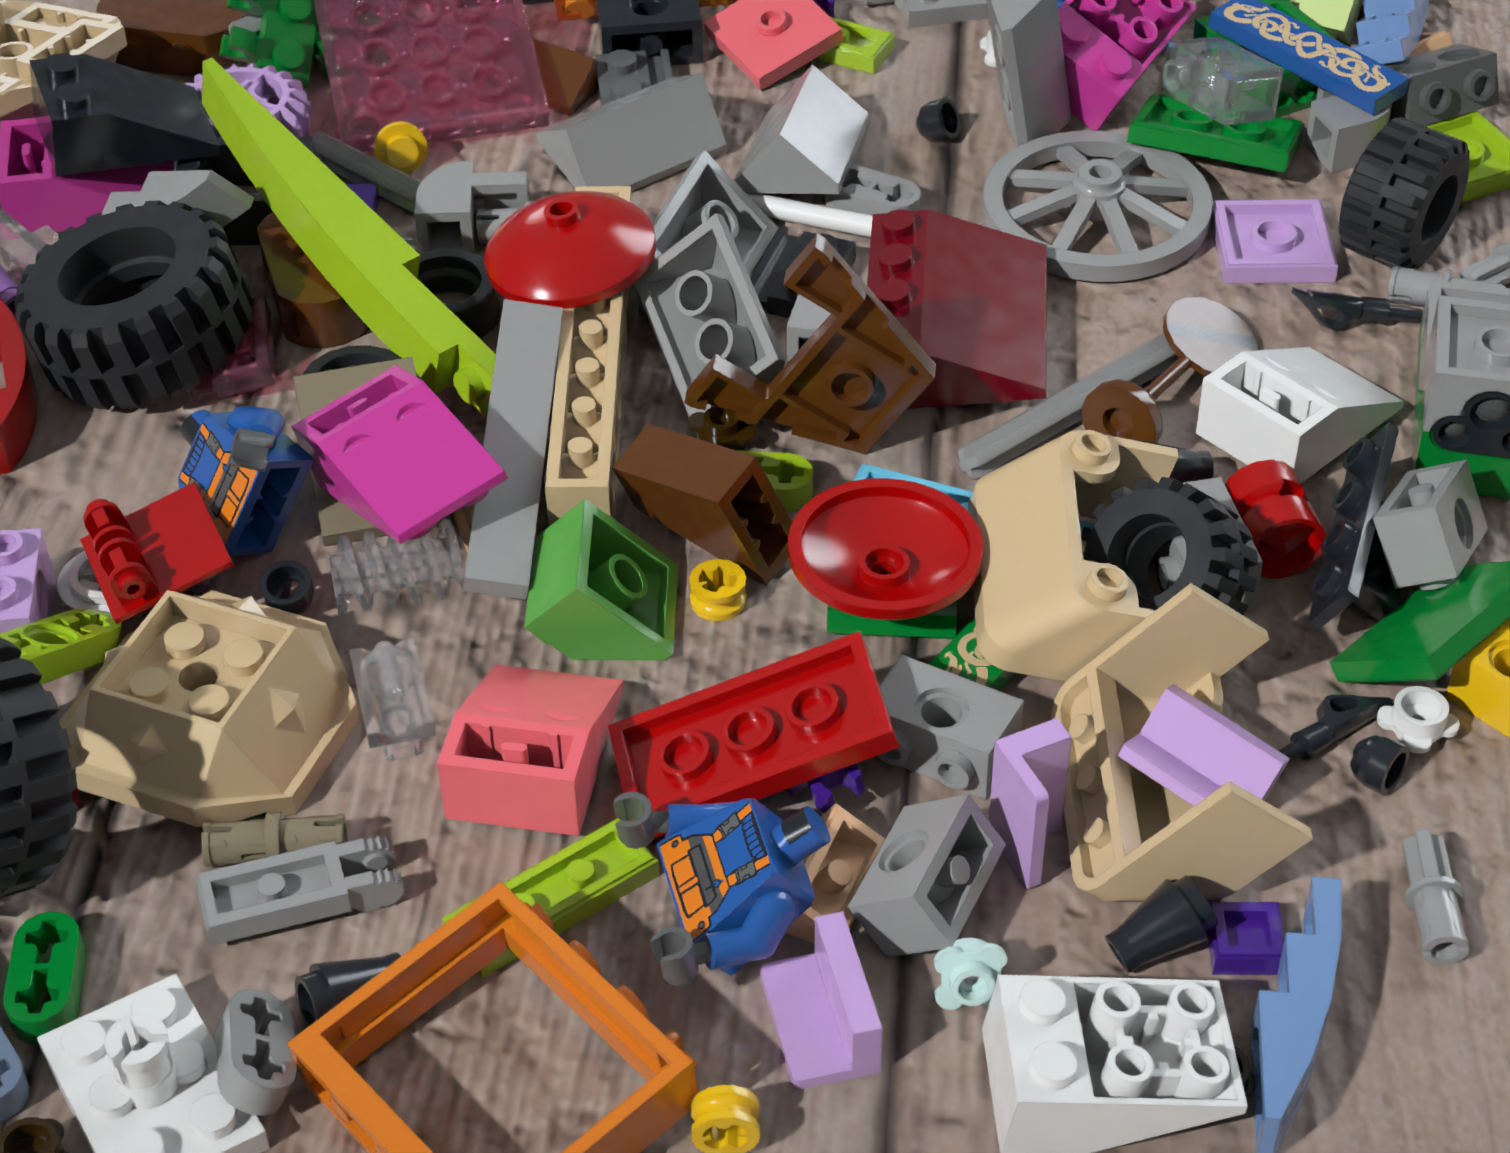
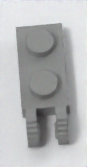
M370 836L367 840L362 838L337 845L335 841L198 873L195 880L209 945L212 946L351 912V908L368 913L379 910L383 906L388 908L391 904L395 905V902L401 901V896L405 895L404 890L406 889L400 872L396 873L395 869L388 870V868H392L393 863H396L395 857L397 856L394 845H392L391 840L388 841L386 837L380 838L379 836L375 838Z

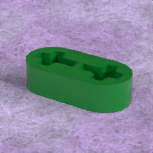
M50 911L27 919L18 928L13 940L3 997L4 1009L12 1031L18 1039L28 1044L39 1045L37 1037L76 1020L78 1015L86 950L78 924L73 917L63 912ZM58 942L52 947L50 963H42L40 954L46 953L49 943ZM41 991H49L52 1001L44 1003L42 1012L31 1013L39 1007Z

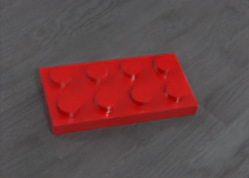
M860 631L607 725L623 794L638 792L645 795L650 800L653 812H665L666 804H712L736 802L743 798L759 800L900 747L867 646ZM655 833L654 838L664 835L665 833Z

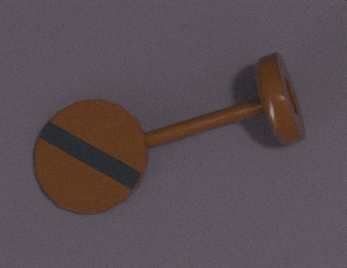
M1185 296L1174 301L1163 317V333L1170 348L1179 359L1146 389L1133 382L1120 379L1101 383L1086 396L1083 403L1082 423L1085 430H1093L1104 435L1135 441L1143 440L1158 443L1163 432L1162 414L1155 400L1190 367L1201 375L1207 376L1240 352L1258 350L1257 342L1250 328L1235 312L1211 299L1201 296Z

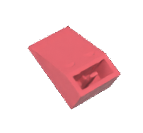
M495 664L455 712L437 762L445 819L579 836L610 735L607 725L612 724L624 688L623 680Z

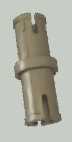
M282 812L267 813L265 819L239 822L209 821L203 823L201 835L202 856L206 867L244 863L335 841L336 845L348 842L345 814L307 818H284Z

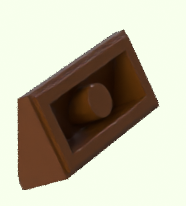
M515 32L505 41L485 80V84L490 89L572 115L598 91L597 62L591 56Z

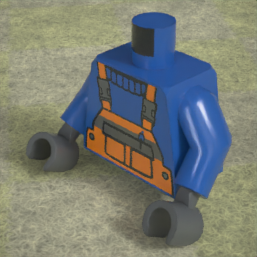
M240 406L233 412L211 413L208 410H199L189 415L181 426V434L190 444L191 448L178 476L179 489L195 482L230 556L272 553L314 461L308 452L282 432L284 418L276 409ZM220 572L186 589V591L201 596L209 590L210 580L218 577Z
M627 792L619 795L614 800L615 815L618 819L623 820L615 824L619 840L628 848L638 849L645 847L653 840L655 833H665V839L656 845L681 927L671 926L659 930L652 936L650 944L653 958L660 963L663 977L670 984L685 986L692 982L697 976L698 965L705 964L709 970L721 969L732 976L748 962L770 957L775 952L790 925L812 906L815 893L803 860L828 844L831 837L823 820L809 806H804L786 820H783L754 798H743L736 802L712 804H666L665 812H653L650 800L638 792Z

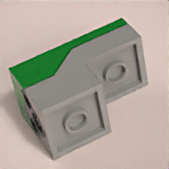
M1430 279L1418 333L1412 470L1467 460L1477 494L1510 499V288Z

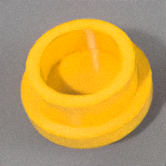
M399 121L386 125L379 131L374 141L376 159L405 174L419 168L427 156L428 147L424 134L417 126L408 122Z

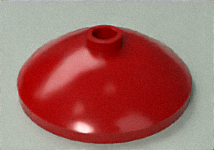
M597 191L564 192L538 199L511 214L491 236L485 249L484 263L492 286L498 293L509 300L555 306L563 309L575 308L614 296L637 281L652 263L656 252V237L653 224L648 215L641 208L621 197Z
M874 478L856 480L837 485L818 494L797 513L791 524L788 536L789 562L793 573L802 586L825 604L844 613L865 619L881 621L906 620L943 609L961 598L971 588L979 575L982 565L983 539L980 529L971 514L956 500L934 488L900 479Z

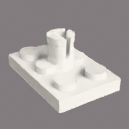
M176 974L37 1037L42 1054L92 1153H262L270 1149L266 1131L257 1115H250L237 1110L220 1094L217 1080L216 1043Z

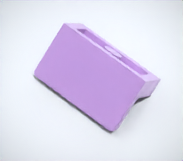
M1175 684L1165 689L1140 733L1125 742L1118 753L1121 759L1192 806L1198 804L1228 781L1265 801L1290 760L1281 752Z
M1058 718L995 740L989 822L1006 843L1002 855L1026 889L1041 884L1046 835L1062 830L1071 736Z
M844 912L815 917V953L768 962L760 966V980L792 1086L797 1090L881 1073L882 1025Z

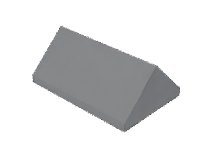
M986 0L1001 104L1015 147L1043 136L1058 133L1072 119L1057 0Z
M812 65L767 112L734 181L745 193L839 194L869 124L868 112Z
M702 73L666 79L537 132V141L574 187L631 186V192L689 168L696 156L703 150L711 157H715L726 152L727 146Z
M703 150L696 156L652 223L656 237V252L652 262L715 213L724 216L747 273L750 276L778 227L721 166ZM638 294L639 313L647 315Z
M715 213L655 259L645 273L634 282L688 417L695 412L705 413L714 406L707 404L706 411L690 407L684 401L687 388L715 354L766 384H770L784 368L785 359L723 215Z

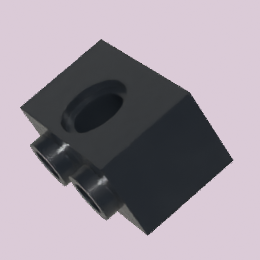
M597 0L601 54H609L615 50H630L632 52L645 51L646 57L660 56L661 49H668L671 66L704 63L702 16L698 0Z

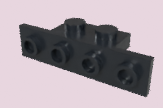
M1391 423L1383 427L1370 440L1366 437L1359 439L1351 447L1343 461V468L1347 471L1343 486L1336 494L1332 503V508L1336 510L1333 526L1322 542L1321 550L1325 552L1322 568L1310 587V594L1314 596L1307 624L1317 631L1350 604L1358 606L1379 621L1397 608L1401 588H1395L1373 520V517L1384 503L1382 498L1399 429Z

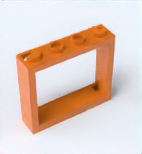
M501 881L287 1043L303 1084L368 1153L433 1152L353 1068L508 948L647 1081L561 1153L642 1152L691 1111V1101L699 1092L695 1073L699 1063L683 1049L681 1036L674 1031H669L664 1035L649 1021L646 1008L632 990L625 985H620L615 989L601 976L596 960L580 942L573 940L567 944L556 934L549 916L538 903H535L532 907L527 902L524 904Z

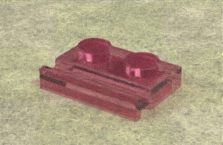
M264 295L253 298V314L248 332L244 333L243 342L236 353H228L223 367L214 374L208 372L200 378L199 385L187 391L193 405L202 403V395L216 392L218 398L238 393L253 392L259 388L275 384L271 311Z

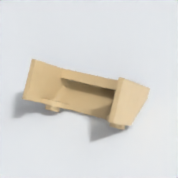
M1076 430L1042 445L982 476L977 481L968 502V512L976 521L983 539L982 565L979 575L973 584L977 647L981 655L989 663L1009 672L1066 682L1081 668L1156 611L1139 607L1136 586L1119 567L1108 563H1098L1083 559L1079 516L1097 519L1092 514L1097 506L1102 503L1109 507L1114 503L1111 493L1122 486L1134 492L1135 480L1149 477L1159 483L1161 477L1169 478L1178 459V450L1176 448L1104 435L1093 430Z
M1192 583L1071 676L1062 685L1053 702L1051 720L1058 718L1071 736L1064 817L1072 876L1078 888L1102 901H1144L1165 879L1174 883L1185 875L1196 884L1206 899L1227 898L1313 840L1310 827L1231 781H1228L1198 804L1192 806L1118 756L1124 743L1140 733L1163 692L1172 684H1175L1222 714L1223 690L1220 677L1269 641L1267 630Z

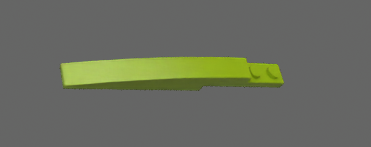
M213 58L203 61L202 105L246 175L296 243L338 294L390 351L401 358L413 357L417 378L424 381L435 394L453 386L464 402L472 404L487 419L496 353L418 280L420 254ZM552 407L550 408L548 432H549V427H550V422H551V416H552V411H553V408H552Z

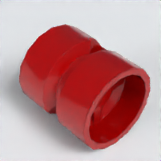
M1256 461L1240 468L1228 478L1225 486L1244 525L1248 527L1253 537L1252 541L1263 561L1260 577L1271 579L1290 577L1306 570L1318 560L1323 552L1321 545L1326 534L1292 467L1282 461Z

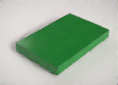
M1154 93L1130 123L1127 142L1286 172L1302 142L1305 123L1289 118Z
M1510 561L1467 564L1453 583L1434 590L1418 589L1397 606L1394 611L1386 615L1329 662L1338 682L1364 683L1438 680L1510 618Z

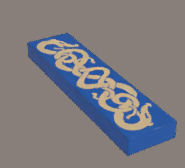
M1230 0L1210 13L1209 28L1371 115L1381 111L1407 93L1408 77L1260 0Z

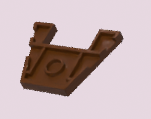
M817 233L786 270L784 285L831 314L770 384H766L715 354L687 388L684 403L692 408L706 411L707 404L736 411L735 419L755 425L760 419H765L791 426L792 435L866 454L935 379L936 364L827 239Z

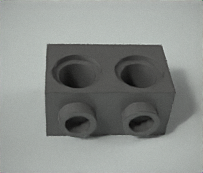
M1455 44L1409 57L1403 61L1384 64L1409 78L1407 93L1392 104L1389 122L1395 118L1403 117L1425 126L1499 104L1496 52Z

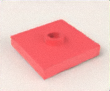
M739 0L703 22L705 34L760 91L844 41L842 28L813 0Z

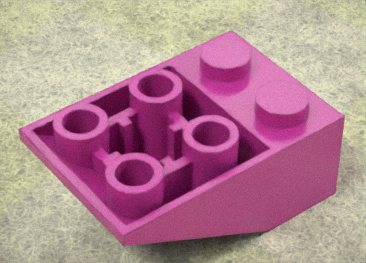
M1066 0L1058 9L1071 113L1093 131H1097L1198 6L1190 0Z
M36 119L1 121L0 203L9 237L27 235L42 237L50 233L63 232L71 226L75 229L86 223V218L99 212L102 214L111 192L141 191L149 171H175V161L56 176Z
M397 365L291 426L301 448L314 459L311 470L319 487L400 544L428 534L434 529L436 522L461 507L471 506L482 501L488 495L490 489L508 479L504 469L425 382Z

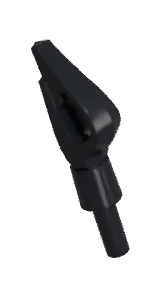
M1292 287V294L1311 312L1317 322L1332 330L1343 328L1354 318L1384 324L1387 319L1420 323L1422 319V309L1390 305V301L1387 298L1364 296L1359 298L1308 289L1304 291ZM1330 306L1338 311L1332 317H1325L1317 308L1324 309V307Z
M1344 694L1328 695L1317 708L1318 722L1293 733L1290 737V743L1277 751L1290 758L1287 764L1299 757L1303 760H1309L1332 743L1351 735L1373 721L1382 706L1394 705L1393 699L1390 697Z

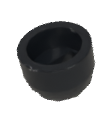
M944 97L932 100L921 107L916 119V127L919 134L926 140L933 142H943L954 139L959 135L960 116L956 105L950 98Z
M291 560L277 562L265 570L260 580V589L264 601L269 607L299 615L305 612L312 603L314 595L312 578L308 569L299 562ZM292 581L298 582L299 585L294 596L289 598Z
M1374 735L1364 738L1356 744L1353 750L1350 768L1354 777L1365 787L1386 796L1400 781L1409 760L1410 749L1408 746L1389 737Z

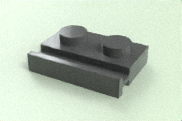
M661 49L660 56L646 57L645 51L632 52L630 50H615L609 54L595 55L601 106L666 79L673 78L668 49Z

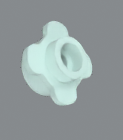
M977 938L958 939L953 947H946L940 950L934 958L935 969L941 976V985L935 990L937 1004L946 1010H956L962 1004L966 1006L984 1004L989 1007L997 977L1001 975V969L1007 964L1005 950L997 944H988ZM971 976H977L976 978H973V979H966V978L971 977Z

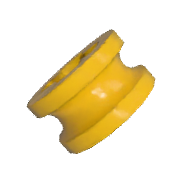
M724 559L706 560L698 564L691 571L689 577L691 590L690 604L692 610L698 616L711 621H724L738 616L745 609L747 602L745 591L746 575L738 564Z
M717 1085L698 1092L692 1099L691 1117L694 1123L691 1129V1141L700 1151L704 1153H746L754 1149L759 1143L760 1125L757 1121L759 1117V1100L753 1092L735 1085Z

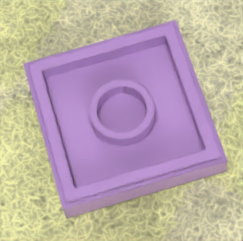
M1321 200L1213 201L1211 224L1224 283L1336 282L1338 264Z

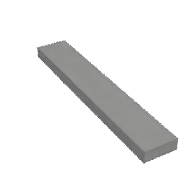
M508 299L503 301L483 447L504 469L508 479L490 489L488 495L474 505L462 591L527 599L563 310L561 307Z

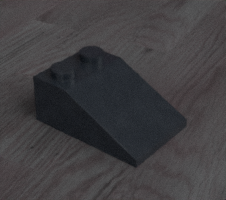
M58 53L43 59L29 60L34 116L56 176L220 155V145L193 86L87 54L70 55Z

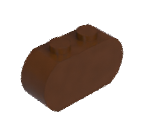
M100 0L97 5V13L118 17L124 26L127 46L118 52L115 61L117 64L145 72L195 77L197 74H202L203 61L213 58L224 69L231 68L233 63L237 67H243L247 63L219 57L221 38L224 34L230 35L228 28L230 23L246 17L244 12L227 9V0Z
M274 212L265 217L257 227V235L264 273L286 340L308 348H331L347 344L365 334L369 327L312 263Z

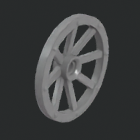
M1087 130L1070 131L1031 140L1005 154L992 167L985 180L983 189V218L986 227L1047 245V273L1082 281L1117 282L1145 278L1165 272L1192 256L1200 248L1208 235L1213 200L1210 187L1204 176L1191 162L1175 151L1127 142L1128 134ZM1085 157H1106V158H1114V160H1113V161L1104 160V159H1092V160H1087ZM1060 160L1072 172L1031 169L1051 161ZM1137 165H1142L1166 178L1126 176V174ZM1010 186L1058 189L1009 210H1006L1003 197ZM1139 194L1186 197L1191 209V216L1188 221H1185ZM1068 205L1071 207L1072 211L1052 245L1033 237L1019 227L1022 224ZM1123 208L1173 236L1158 245L1138 250L1122 213ZM1088 220L1105 221L1118 254H1089L1071 250Z

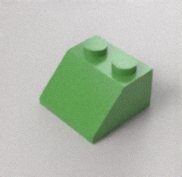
M584 499L534 539L524 628L533 633L539 640L550 644L572 660L664 661L673 655L678 563Z

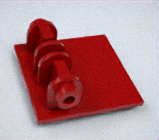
M195 482L127 516H124L118 505L106 499H95L86 507L83 523L89 535L81 538L80 541L116 624L156 605L167 590L180 593L234 565Z

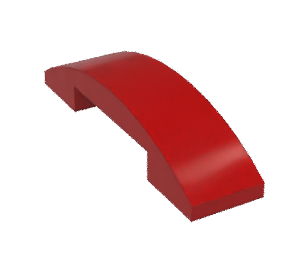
M0 299V362H3L6 388L0 389L1 475L13 471L30 443L37 419L38 400L22 332L11 310Z

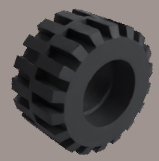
M1403 117L1391 120L1368 144L1349 179L1339 217L1341 245L1392 268L1395 265L1414 270L1418 269L1441 244L1459 210L1469 176L1470 151L1468 150V144L1465 141Z
M1148 477L1135 480L1134 492L1124 486L1111 493L1114 503L1109 507L1100 503L1092 514L1098 520L1092 529L1084 526L1081 533V540L1087 543L1085 552H1083V559L1112 564L1123 570L1136 586L1139 607L1157 610L1192 583L1241 615H1244L1249 606L1241 602L1245 591L1255 592L1257 578L1248 574L1249 567L1258 565V556L1256 550L1245 545L1253 537L1248 527L1237 521L1239 515L1230 507L1188 483L1183 484L1174 478L1161 477L1160 482L1157 483ZM1183 535L1186 542V561L1180 576L1169 589L1151 597L1147 587V572L1152 557L1168 540Z

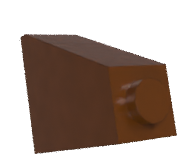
M647 424L611 467L636 509L718 559L729 560L738 564L744 570L745 575L756 582L767 586L788 560V536L792 520L755 456Z

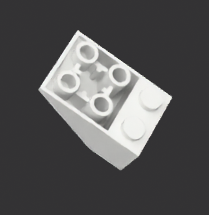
M1310 347L1242 351L1203 378L1196 434L1246 465L1263 460L1285 462L1294 469L1300 483H1302L1355 444L1359 439L1366 436L1401 410L1404 401Z
M998 975L983 1023L982 1033L1000 1153H1093L1245 1114L1248 1106L1219 981Z

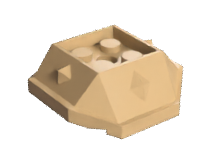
M0 1V126L1 121L35 118L29 60L43 59L53 54L66 53L70 55L87 54L115 63L118 52L127 46L124 26L119 18L40 2Z
M167 590L135 631L127 634L117 648L105 653L103 666L62 716L59 723L61 729L66 728L72 748L67 749L70 765L76 769L78 790L189 825L201 827L204 822H237L262 813L282 812L283 816L296 815L360 719L357 702L325 622L256 603L252 596L241 599L211 590L200 597Z

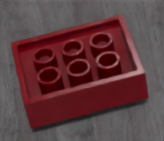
M897 209L888 213L873 214L867 286L936 364L935 379L907 409L1047 399V245L929 209L915 211Z

